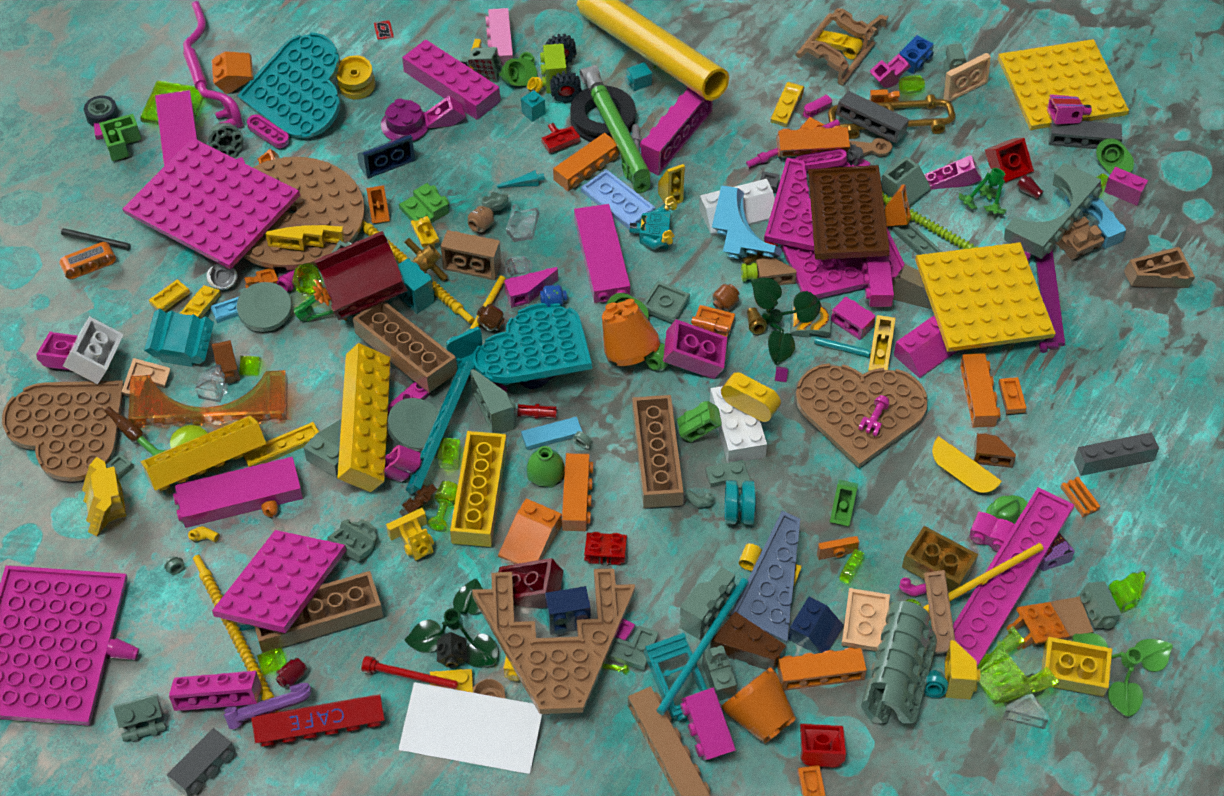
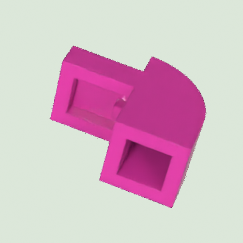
M898 54L888 64L881 60L869 72L883 87L889 88L899 83L900 80L898 78L911 66Z

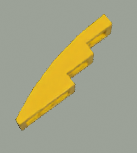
M329 225L287 227L267 231L266 239L267 245L270 247L304 251L305 245L324 247L325 242L338 243L339 240L344 242V230L342 226Z

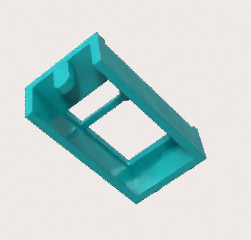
M685 633L645 646L644 656L662 699L665 698L669 691L664 677H669L670 674L683 670L685 665L670 671L666 670L662 673L658 664L681 655H685L688 662L692 656V651ZM696 664L692 674L701 692L707 690V687ZM672 701L667 709L672 722L687 720L688 717L687 715L684 716L681 706H675L674 701Z

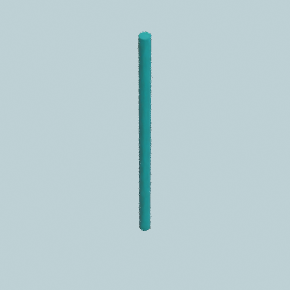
M741 578L657 708L658 714L664 715L744 591L748 584L747 579Z

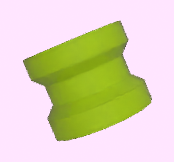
M756 263L751 265L741 264L742 282L758 278Z

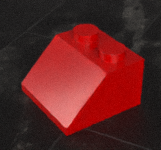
M1012 138L984 149L990 168H999L1005 172L1003 178L1005 182L1034 171L1025 138Z

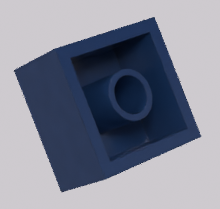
M586 586L545 593L546 616L550 635H562L566 632L577 631V620L591 619V606Z

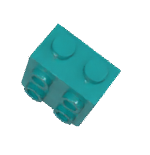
M479 327L469 329L446 341V349L456 357L457 369L459 365L467 360L473 362V353L476 347L483 345L482 332Z

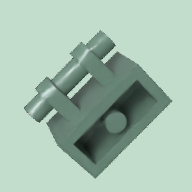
M158 693L119 703L113 707L118 727H129L128 732L121 733L123 742L128 740L136 741L139 740V737L149 734L154 736L158 732L166 730L164 722L157 724L155 722V718L162 717L163 715ZM148 721L149 726L136 728L137 723Z

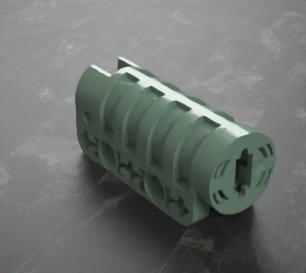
M896 601L889 605L885 619L887 625L883 627L880 636L882 643L878 645L875 654L877 661L873 663L870 672L872 679L867 682L861 703L862 710L873 723H886L891 708L898 714L897 718L900 722H916L937 644L936 635L928 625L930 620L928 611L912 602Z

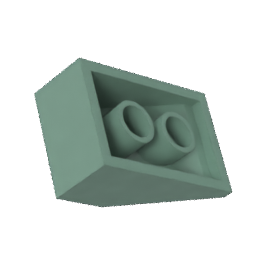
M474 369L470 370L472 392L491 433L501 434L515 429L514 421H516V415L513 410L516 407L513 399H509L504 390Z
M341 419L315 434L304 446L306 461L335 478L338 477Z

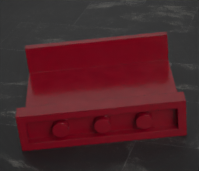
M383 231L314 260L321 272L328 294L331 297L332 310L338 320H342L408 291Z

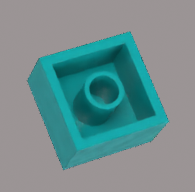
M407 258L398 264L408 291L397 296L418 314L434 303L433 280L428 273L425 274L417 263H413Z

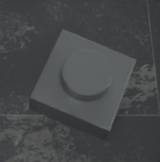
M762 171L760 180L767 179L773 192H776L780 174Z

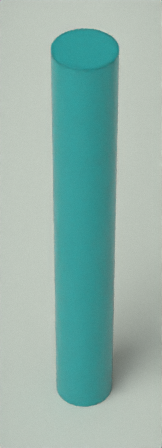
M816 337L814 344L865 357H869L871 352L868 349Z

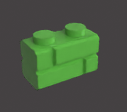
M704 401L698 407L686 411L684 415L677 418L680 436L691 443L721 426L719 408L709 401Z

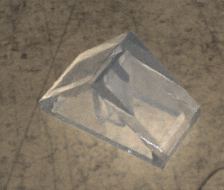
M1031 692L1007 705L1003 719L1045 729L1049 721V715Z

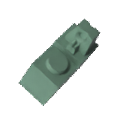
M718 646L717 648L714 647L703 653L702 667L710 688L714 687L718 701L733 697L736 694L737 684L724 647Z

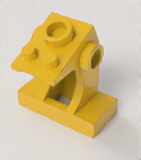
M423 508L386 524L390 540L401 537L408 557L412 556L416 561L433 553L432 546L434 541L426 528L421 529L422 526L427 524L426 513Z

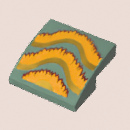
M793 302L791 304V310H795ZM820 302L821 307L818 316L808 323L798 321L797 313L791 314L790 334L807 338L810 333L828 337L831 326V303Z

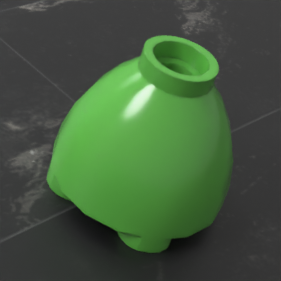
M548 446L540 447L528 459L526 466L527 478L538 486L555 487L564 477L565 473L562 457L557 451Z

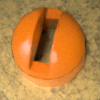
M267 501L261 505L263 514L267 517L276 515L278 512L277 502Z

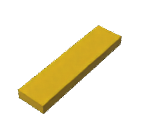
M311 422L266 441V444L262 445L260 450L245 452L243 458L248 467L268 463L303 448L319 431L315 423Z

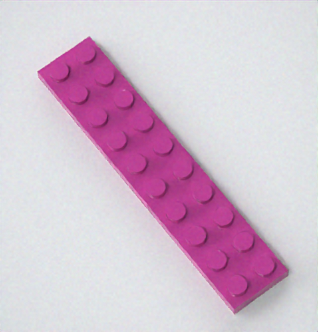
M1037 487L986 572L1038 543L1042 544L1044 550L993 577L984 585H977L953 624L955 641L977 661V668L1074 509V504Z

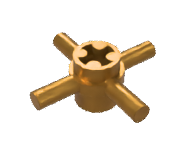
M410 238L404 241L417 255L413 261L419 265L423 272L431 269L442 281L448 277L435 264L441 258V254L435 247L428 244L421 250Z

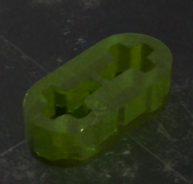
M858 549L853 551L840 574V581L848 585L850 584L864 559V552Z

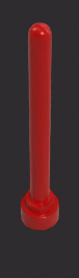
M365 656L362 661L361 670L364 673L372 674L379 671L451 689H456L459 685L455 680L382 664L375 657Z

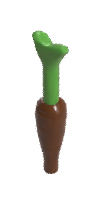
M110 406L104 410L129 440L141 444L152 456L166 451L156 449L143 437V431L138 426L114 411Z

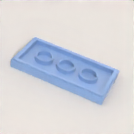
M607 169L581 187V192L597 205L609 204L612 217L628 229L630 228V223L641 222V214L655 210L652 204Z

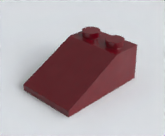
M553 558L501 566L498 572H512L513 606L546 608L545 593L561 589L564 571Z

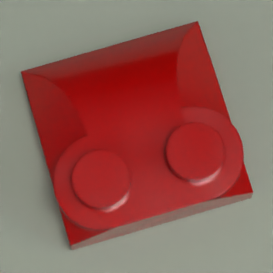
M800 724V759L807 766L832 768L843 764L846 757L843 726Z

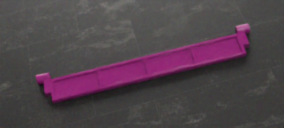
M1053 249L1049 254L1046 253L1042 259L1035 256L1039 291L1056 333L1054 338H1048L1039 343L1041 353H1046L1048 349H1058L1059 346H1065Z

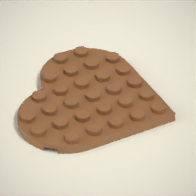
M830 363L811 368L801 377L796 390V403L802 415L860 468L919 425L926 413L927 394L922 384L915 377L899 369L892 371L878 368L861 374L856 369L847 365L830 366ZM883 395L889 399L890 405L888 409H883L877 422L882 423L877 437L873 436L874 428H872L869 434L865 432L867 425L864 426L862 431L858 430L863 417L870 419L876 407L874 404L875 399Z
M92 381L44 382L25 387L23 392L16 397L12 396L4 407L2 425L5 433L14 444L25 449L35 450L40 467L50 477L67 482L85 480L89 465L96 457L107 464L114 456L118 427L104 410L110 406L114 411L121 414L124 382L100 381L98 384Z

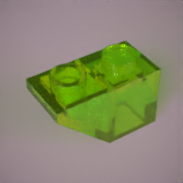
M1144 570L1139 573L1133 572L1121 581L1115 580L1109 584V590L1121 614L1137 607L1146 577Z

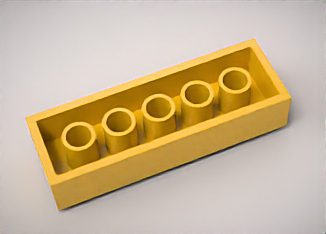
M248 416L140 462L153 489L162 491L169 488L170 484L174 482L181 483L188 480V477L193 474L200 475L205 473L207 468L222 466L226 463V460L241 458L245 452L260 450L262 445L266 444L258 422L252 416Z
M467 431L450 528L452 544L492 547L507 451L506 434Z

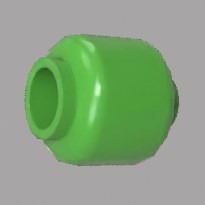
M660 343L656 352L652 351L645 356L647 365L651 369L662 371L669 365L663 362L665 344Z

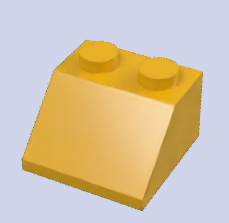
M950 640L944 660L945 677L948 681L945 698L971 700L973 692L977 691V682H980V669H977V661L955 640Z

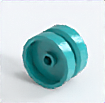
M726 480L724 500L725 524H736L738 512H740L743 525L754 524V513L756 512L754 481H743L741 493H739L737 481Z

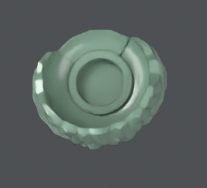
M491 192L489 197L484 196L481 201L484 207L497 212L506 207L509 198L507 193Z

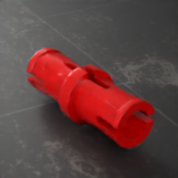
M518 404L517 416L535 417V419H539V417L556 419L557 406Z

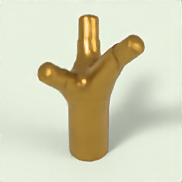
M757 253V255H750L742 259V261L748 265L758 259L768 257Z

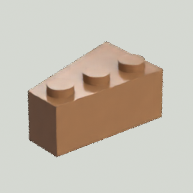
M1180 247L1131 259L1124 269V273L1131 286L1189 288L1195 278Z

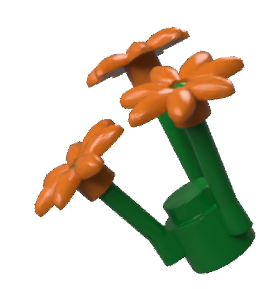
M316 279L314 281L317 287L313 286L315 293L299 304L300 306L294 308V312L300 321L306 319L309 322L319 317L334 314L333 310L312 315L314 312L312 304L319 301L320 304L324 302L329 306V301L331 300L327 289Z

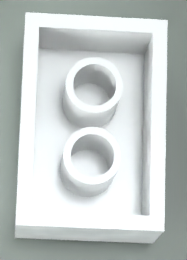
M89 316L63 367L98 384L107 371L124 334Z

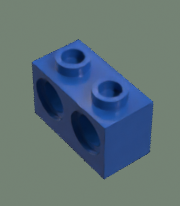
M916 35L898 53L911 66L907 72L914 74L918 69H922L924 63L930 60L934 54V43Z

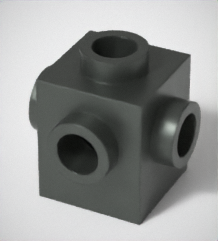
M450 632L437 639L438 663L448 668H455L467 661V638Z

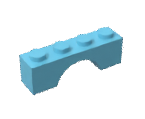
M1065 196V202L1071 206L1069 199ZM1095 197L1090 207L1085 209L1083 213L1093 216L1098 221V228L1102 231L1101 236L1105 240L1102 246L1106 249L1123 242L1126 229L1118 221L1114 213L1107 208L1104 201L1099 197Z

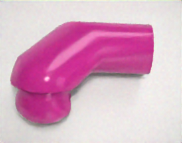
M902 578L900 580L899 587L901 591L912 597L927 593L925 583L915 586L911 584L909 578Z

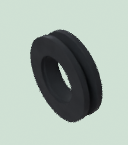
M605 86L631 133L632 126L636 120V107L633 99L619 88ZM589 88L577 94L571 103L570 121L571 126H573L578 135L589 142H592L603 133H606L613 139L605 123L595 122L586 116L589 110L597 107Z

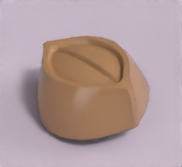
M485 679L473 686V693L505 698L504 687L496 680Z

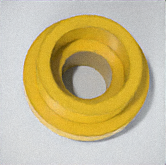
M532 77L527 83V88L530 92L535 90L538 93L543 87L542 79L539 77Z

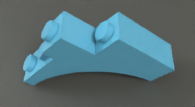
M721 185L712 228L717 230L718 234L726 236L723 252L729 254V258L738 260L739 257L746 258L747 253L751 255L763 253V256L768 258H774V255L781 256V248L763 242L750 228L744 211L745 192L739 188Z

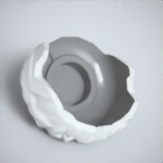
M221 264L211 267L207 272V281L218 290L230 289V287L234 286L238 277L234 268L230 270Z

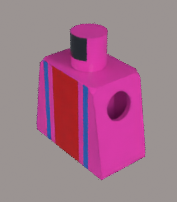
M1050 94L1047 108L1055 124L1080 123L1083 115H1090L1092 110L1091 105H1083L1079 97Z

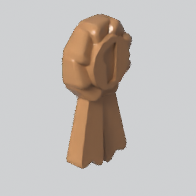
M885 138L874 139L871 143L850 141V149L851 145L855 144L856 147L862 148L864 156L870 153L878 155V157L887 156L892 151L891 142Z

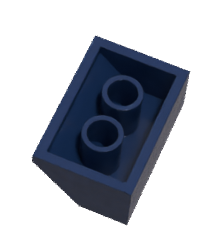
M405 135L357 153L359 166L366 178L369 179L414 162L415 155L412 136Z

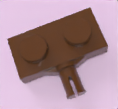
M433 483L428 486L422 485L421 489L415 492L417 495L413 499L409 497L402 503L403 508L399 511L402 517L414 512L420 505L425 504L431 499L430 496L437 490Z

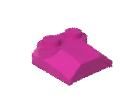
M50 331L36 354L37 360L48 368L69 370L63 367L78 335Z

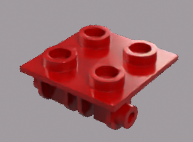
M587 532L584 561H588L589 564H598L599 557H601L600 564H603V557H607L606 564L609 565V557H611V564L613 565L625 563L627 535Z

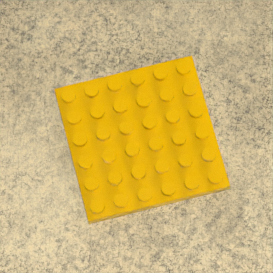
M1094 39L998 54L997 59L1030 130L1049 128L1052 119L1047 111L1050 94L1079 97L1083 105H1091V114L1083 115L1082 121L1126 116L1129 113V109Z
M1021 242L916 255L915 261L947 352L1054 338L1055 330Z

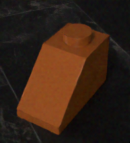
M231 340L212 344L221 384L240 381Z
M977 433L973 457L975 462L982 465L1013 468L1016 454L998 436Z

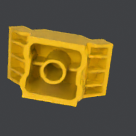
M96 457L89 465L82 491L85 492L83 502L86 503L88 512L86 521L90 523L88 532L97 537L109 522L126 517L127 514L123 489L115 467L106 468L105 461Z

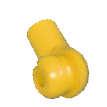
M205 526L197 527L188 532V538L193 542L204 539L217 542L220 537L219 533Z

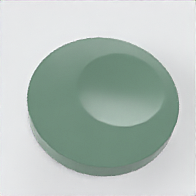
M261 282L249 286L240 294L237 301L239 319L246 327L255 331L265 332L279 328L288 320L292 311L288 292L283 287L270 282Z
M418 398L403 399L392 407L388 415V433L396 444L415 451H422L439 411L425 400Z

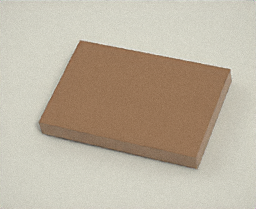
M1080 596L1050 602L1070 635L1069 638L1063 640L1072 639L1074 634L1094 632ZM1025 624L1026 629H1027V632H1028V634H1029V633H1030V630L1028 629L1027 625ZM1033 642L1032 645H1033V646L1043 645V644H1045L1046 642L1037 643V644H1035V642Z

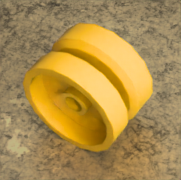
M358 55L348 56L340 61L336 80L341 94L352 100L363 99L369 96L375 88V77L370 61Z

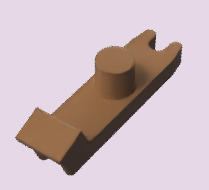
M879 14L878 17L868 23L875 32L873 36L878 33L877 28L879 26L886 27L889 15L886 17Z

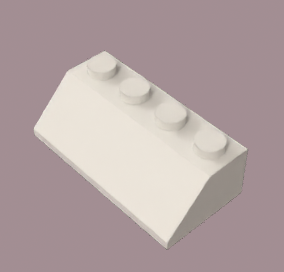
M763 179L735 186V188L745 192L744 211L749 226L769 221L775 198L768 180ZM720 191L700 195L699 211L711 235L718 234L717 230L712 228Z

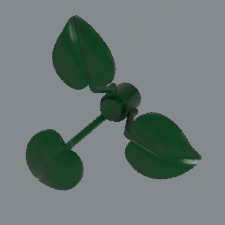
M770 278L753 279L751 284L754 299L760 308L766 309L762 317L768 325L771 324V327L777 329L772 331L768 337V348L773 363L778 365L794 353L795 341L791 334L784 333V329L776 324L781 322L784 315L797 313L798 321L803 323L811 322L818 316L821 303L819 298L811 292L802 291L794 297L793 305L795 310L781 312L778 309H774L778 305L777 300L782 296V290L778 282Z
M478 579L471 580L456 593L453 599L454 608H450L444 613L445 621L442 622V630L436 621L424 620L413 628L411 633L405 638V642L416 651L432 653L437 651V639L442 637L441 635L445 633L446 627L451 630L460 629L471 643L467 645L466 661L470 666L482 668L496 664L498 648L495 641L486 634H479L473 641L463 627L462 616H466L467 613L470 615L481 613L473 599V590L483 589Z

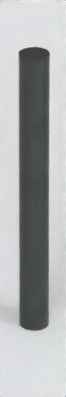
M66 228L61 230V235L94 243L107 242L111 247L129 250L131 247L130 243Z

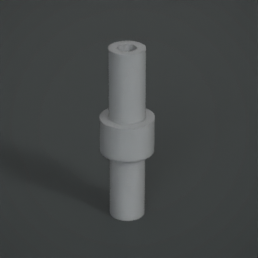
M634 124L631 136L639 150V144L641 143L639 125Z

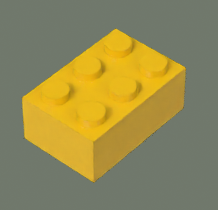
M1048 637L1043 651L1041 685L1103 697L1109 688L1112 648Z

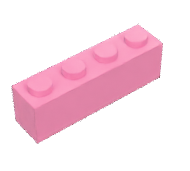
M508 8L488 9L489 16H486V27L490 26V28H487V38H491V40H488V47H497L503 67L507 60L513 59Z

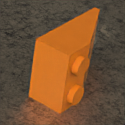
M526 498L516 513L498 557L514 564L542 560L562 527V513Z

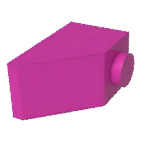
M451 96L446 97L423 113L428 128L453 126L466 117L462 104Z

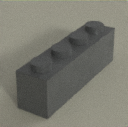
M850 91L839 100L836 115L895 143L906 133L909 122L908 118Z
M1051 119L1049 126V145L1097 149L1098 145L1105 139L1113 138L1122 142V124L1091 121L1055 124Z
M1152 432L1078 447L1074 462L1080 476L1152 462L1155 460L1159 446Z

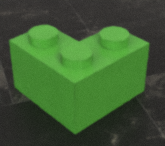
M133 114L99 123L112 161L129 157L125 144L142 140Z

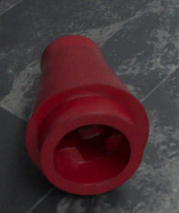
M1024 175L1016 185L1020 191L1037 200L1044 193L1031 176Z

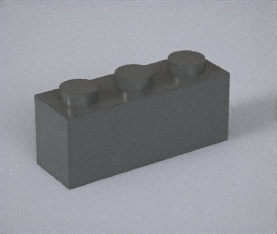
M212 728L166 774L170 784L185 796L197 794L203 784L209 778H213L224 763L231 760L235 752L233 744L220 732Z

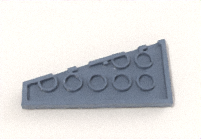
M782 510L748 578V584L740 595L730 617L736 611L776 639L787 644L800 518Z

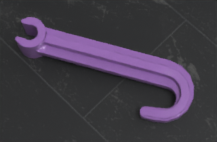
M300 683L290 686V693L264 700L257 704L239 709L235 706L224 709V717L229 729L238 728L243 721L249 720L253 716L268 714L304 702L311 695L312 689L310 684Z

